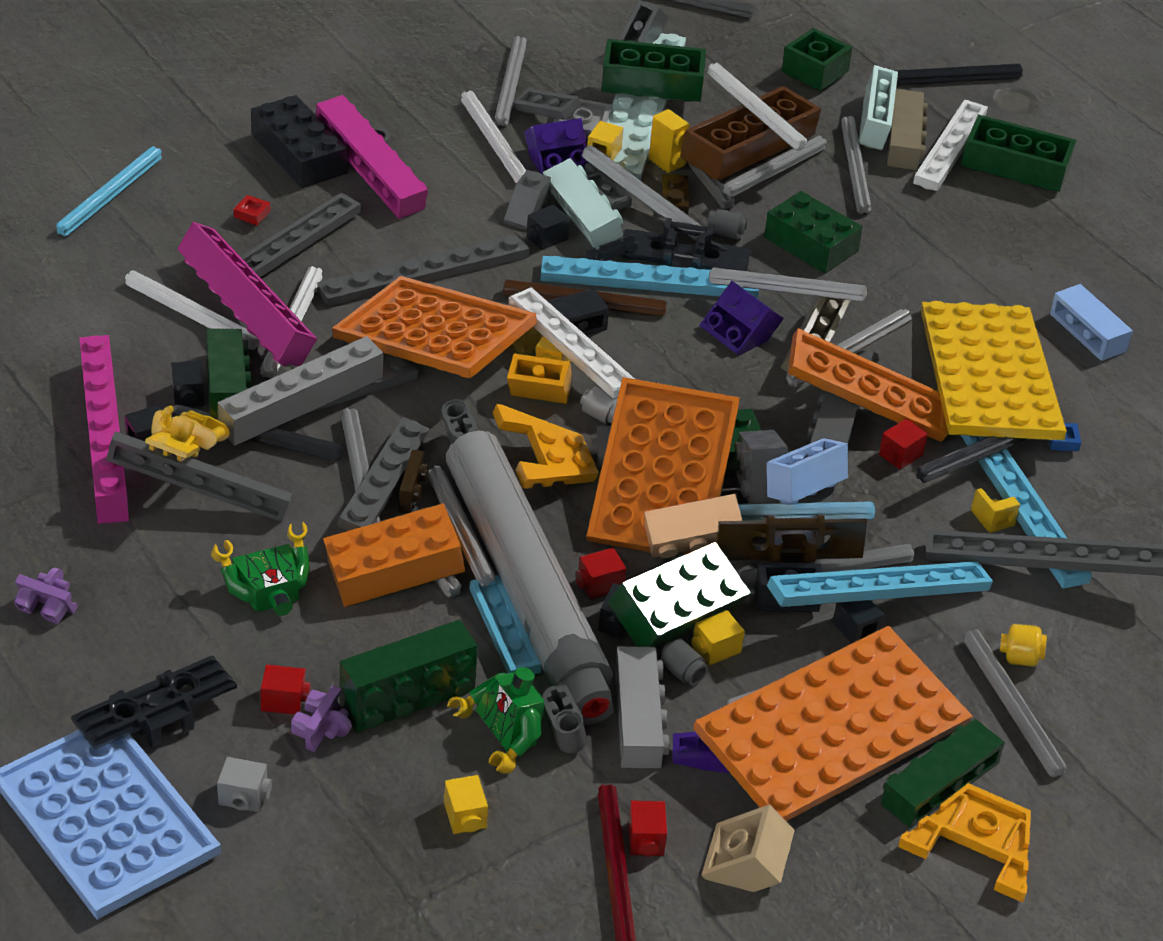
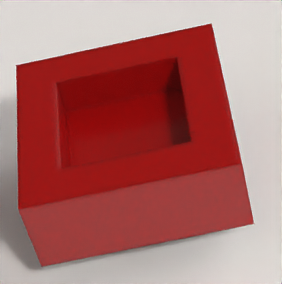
M246 195L233 209L234 218L258 225L271 212V203Z

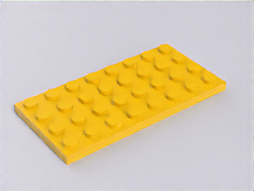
M941 301L922 302L920 311L948 434L1065 440L1067 430L1029 307L1014 305L1012 307L998 306L996 304L973 305L967 302H960L958 304Z

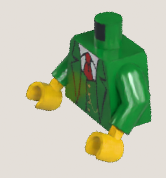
M304 522L301 524L303 532L301 535H295L292 532V524L289 525L287 536L290 541L294 542V548H291L290 544H285L232 558V563L229 558L233 552L232 543L228 540H225L223 543L227 554H221L215 544L212 548L211 556L215 561L221 562L223 566L220 570L229 593L246 603H250L253 609L258 612L273 608L278 616L290 613L293 609L292 603L299 600V590L304 588L310 572L307 546L303 544L307 534L306 524Z
M524 667L517 668L513 673H498L469 692L470 696L466 699L452 697L447 704L448 707L453 709L460 707V710L453 715L458 718L470 717L473 712V705H478L476 712L507 751V753L495 751L489 758V764L497 767L496 771L503 774L513 772L516 765L515 758L517 756L521 757L530 747H534L541 736V719L545 703L544 699L532 685L535 677L534 673Z

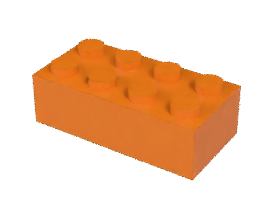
M444 503L323 538L328 562L344 607L465 572L461 545Z

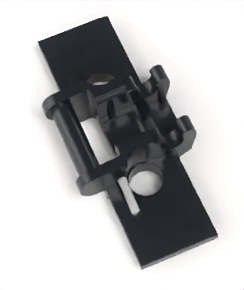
M666 218L664 233L624 229L623 237L634 235L638 243V249L629 253L626 250L622 256L656 262L659 266L667 265L669 267L703 270L723 268L747 271L751 249L712 241L714 225L704 227L674 222L672 218ZM677 233L698 236L695 245L680 244L677 242ZM653 247H661V248H664V249H663V250H656V249H654ZM706 256H715V257H717V258H715V259H710V258H707Z
M210 656L174 672L170 669L164 671V673L156 676V680L126 693L123 690L117 691L109 696V700L72 715L71 721L94 750L135 732L139 735L148 734V743L153 748L162 742V727L180 720L183 733L193 730L194 718L191 708L236 689L237 684L214 656ZM185 685H190L194 688L189 692L178 691Z

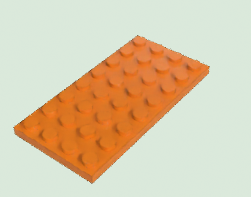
M887 626L697 719L692 729L760 808L770 804L785 821H788L951 734L958 726L968 724L973 716L892 628Z

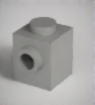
M227 757L217 782L218 805L233 807L237 810L259 812L263 799H269L272 789V779L267 778V764Z

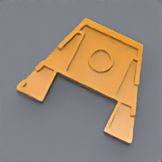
M496 404L492 413L499 430L526 434L539 463L519 462L515 471L522 488H532L535 483H541L543 487L552 486L555 481H563L565 485L595 481L599 472L582 434L504 405Z
M967 783L940 805L939 810L930 817L926 815L912 831L903 833L899 839L898 847L927 859L938 837L943 836L1004 863L1005 865L996 880L994 890L1023 903L1028 886V847L1030 844L1031 810Z

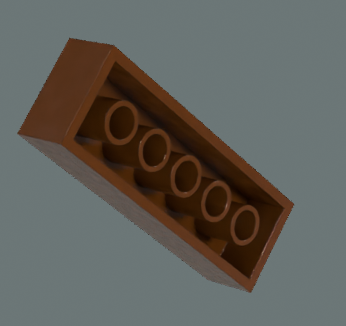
M784 86L758 97L806 139L815 135L821 108ZM742 104L685 130L680 157L688 161L692 166L707 173L711 178L719 181L790 147V145Z

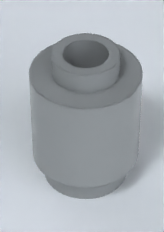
M594 386L591 390L587 389L583 393L580 404H582V411L605 424H612L618 397L613 399L603 389Z

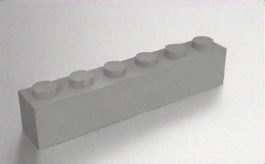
M367 336L218 402V421L229 427V441L234 446L382 379L384 353Z

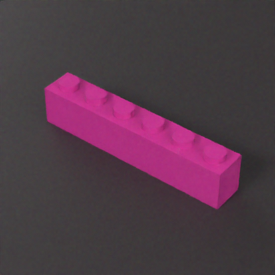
M344 95L316 104V116L348 147V162L398 219L425 209L428 196L426 185L414 175L409 166L405 165L397 152L388 146L383 137L372 128L369 121L363 118L354 104L350 103Z

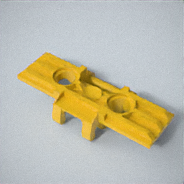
M167 406L164 410L155 412L151 430L153 435L146 438L145 443L149 444V450L155 451L160 448L163 450V455L175 454L177 455V460L182 462L190 456L197 457L200 448L210 450L211 447L216 445L217 441H224L228 438L230 430L226 424L191 410L171 418L174 408Z

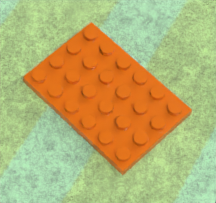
M399 276L332 328L333 338L346 341L347 343L355 342L367 336L383 353L471 379L537 323V317L534 312Z
M622 377L586 535L587 541L651 553L644 527V512L721 497L740 397ZM684 551L683 553L689 554L692 553V551Z

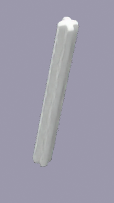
M719 63L709 65L708 75L796 151L803 150L806 147L807 139L725 68Z
M473 91L463 92L461 94L462 103L517 183L526 169Z
M311 266L308 268L289 307L300 321H302L317 290V282H320L322 279V269L319 267ZM268 351L260 367L261 376L263 378L268 377L269 379L276 376L280 364L273 360L272 357L274 355L270 351Z
M134 270L126 274L125 284L208 328L242 329V339L248 340V349L255 350L260 346V340L250 334L245 327Z

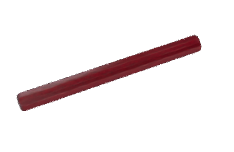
M602 784L598 788V802L616 941H636L617 789L613 784Z

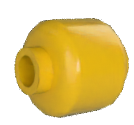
M1012 624L1009 627L1008 634L1002 633L1000 652L1006 653V660L1011 665L1035 667L1040 660H1045L1047 635H1043L1041 628L1038 626Z

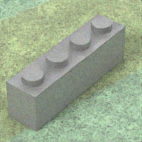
M617 646L615 681L621 768H661L663 755L669 754V735H663V729L667 728V710L661 709V704L665 703V685H659V680L663 678V661L657 660L656 647Z

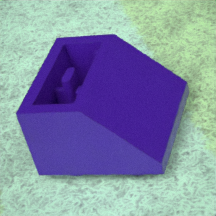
M582 118L534 125L524 131L529 157L540 174L569 158L572 159L576 166L581 165L584 170L585 165L589 163L582 157L584 148H587Z
M731 281L699 326L740 356L767 342L784 318L747 290Z

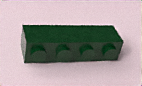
M207 328L206 355L210 417H218V402L251 388L248 340L242 339V329Z
M973 719L965 726H958L946 740L936 742L928 753L921 758L915 757L904 770L898 774L893 773L886 779L883 784L884 792L881 805L908 828H913L921 819L936 811L944 801L967 783L972 784L998 765L1005 742L976 719Z

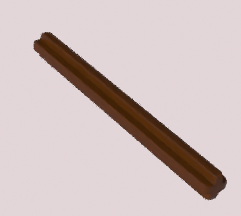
M509 279L505 280L503 286V294L505 296H512L532 287L546 301L587 291L584 289ZM596 291L610 310L654 316H664L666 313L667 303L665 300Z

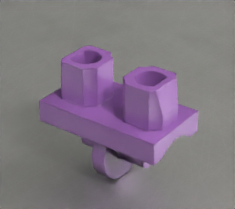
M52 568L48 574L40 572L37 580L19 574L15 581L19 591L14 604L19 611L32 614L37 603L41 602L45 604L40 612L42 617L47 621L58 624L66 612L74 614L78 605L71 601L72 595L67 591L70 583L63 580L64 574L61 569Z
M332 686L327 694L312 689L305 702V711L314 713L313 716L297 712L292 719L291 733L305 739V749L315 752L325 735L333 739L335 736H346L351 730L352 725L348 719L349 712L341 709L337 700L341 694V688Z

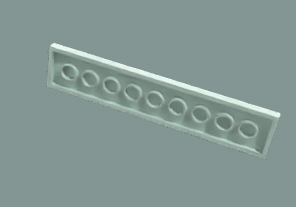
M661 33L659 38L653 43L685 47L686 37ZM619 93L615 95L612 111L607 122L624 127L622 149L613 161L641 181L649 158L653 115L664 111L668 99L649 96L637 97Z

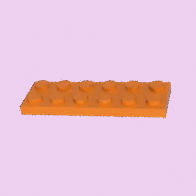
M799 328L792 336L788 374L897 423L908 419L928 433L927 437L940 442L945 439L948 430L939 391Z

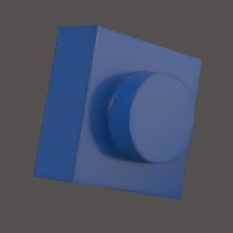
M1064 423L1067 430L1065 440H1049L1050 450L1079 451L1081 438L1077 423Z

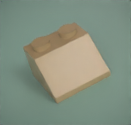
M770 804L716 824L701 876L705 880L751 892L773 887L781 883L795 830Z

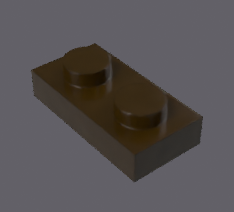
M662 174L661 196L687 215L689 210L688 176Z
M411 451L399 490V512L411 513L414 502H420L422 494L420 482H426L428 464H423L424 451Z

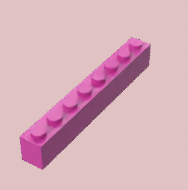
M192 222L177 248L184 256V262L195 268L197 271L196 275L209 284L208 288L222 298L221 303L234 311L233 316L246 324V330L260 340L259 344L274 355L272 358L275 362L285 367L289 364L296 367L301 366L317 341L315 335L215 229Z
M109 335L79 337L97 522L102 524L129 521L124 467L106 461L111 439L115 431L120 433Z

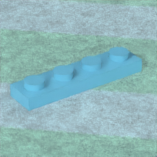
M496 575L494 582H490L488 586H481L477 580L470 581V592L507 674L515 672L519 667L528 668L534 674L541 673V664L500 576Z

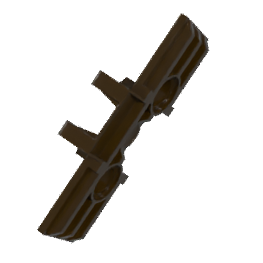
M817 514L816 516L806 518H775L774 515H767V517L760 521H718L716 544L728 561L767 560V562L815 563L816 559L863 558L867 520L825 519L824 514ZM829 535V540L824 543L825 536ZM755 536L766 538L767 542L757 546L752 543V540Z

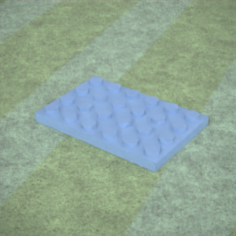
M77 730L0 768V793L97 920L221 854V844L131 735L94 750L81 732Z

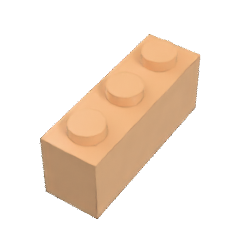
M731 494L644 512V527L652 558L659 556L661 558H670L678 554V552L689 550L694 552L712 543H717L718 521H742L736 495Z

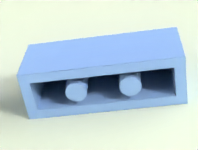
M1078 284L1055 293L1050 315L1096 357L1104 361L1127 352L1133 330L1084 286Z
M822 438L768 461L767 497L778 499L780 503L786 505L796 504L799 499L816 495L817 491L834 487L836 483L847 479L848 443Z

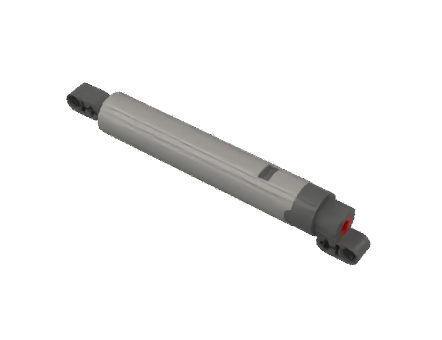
M460 399L449 400L441 408L446 434L451 442L450 448L446 453V463L551 685L542 696L545 703L544 710L548 726L561 751L571 754L577 753L587 743L584 725L599 723L614 713L611 693L608 688L613 680V672L584 613L581 611V607L497 437L488 431H478L477 424L465 401Z

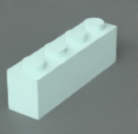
M876 65L873 67L865 89L858 140L859 144L867 148L882 150L892 126L898 72Z
M569 158L543 172L544 175L551 177L550 193L593 248L599 249L600 245L624 236L621 229L623 219L616 209H611L607 197L604 194H599L595 182L587 179V175L581 165L576 166L572 159Z

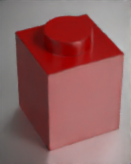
M904 419L883 433L879 455L901 470L923 456L928 433L908 419Z
M614 548L584 555L579 558V568L575 573L576 582L580 589L585 590L590 600L608 594L613 583L621 585L625 582L627 568Z
M266 664L260 688L261 711L293 715L301 712L303 702H306L311 692V683L306 682V668Z
M631 801L628 818L630 855L646 857L664 856L667 839L665 801Z

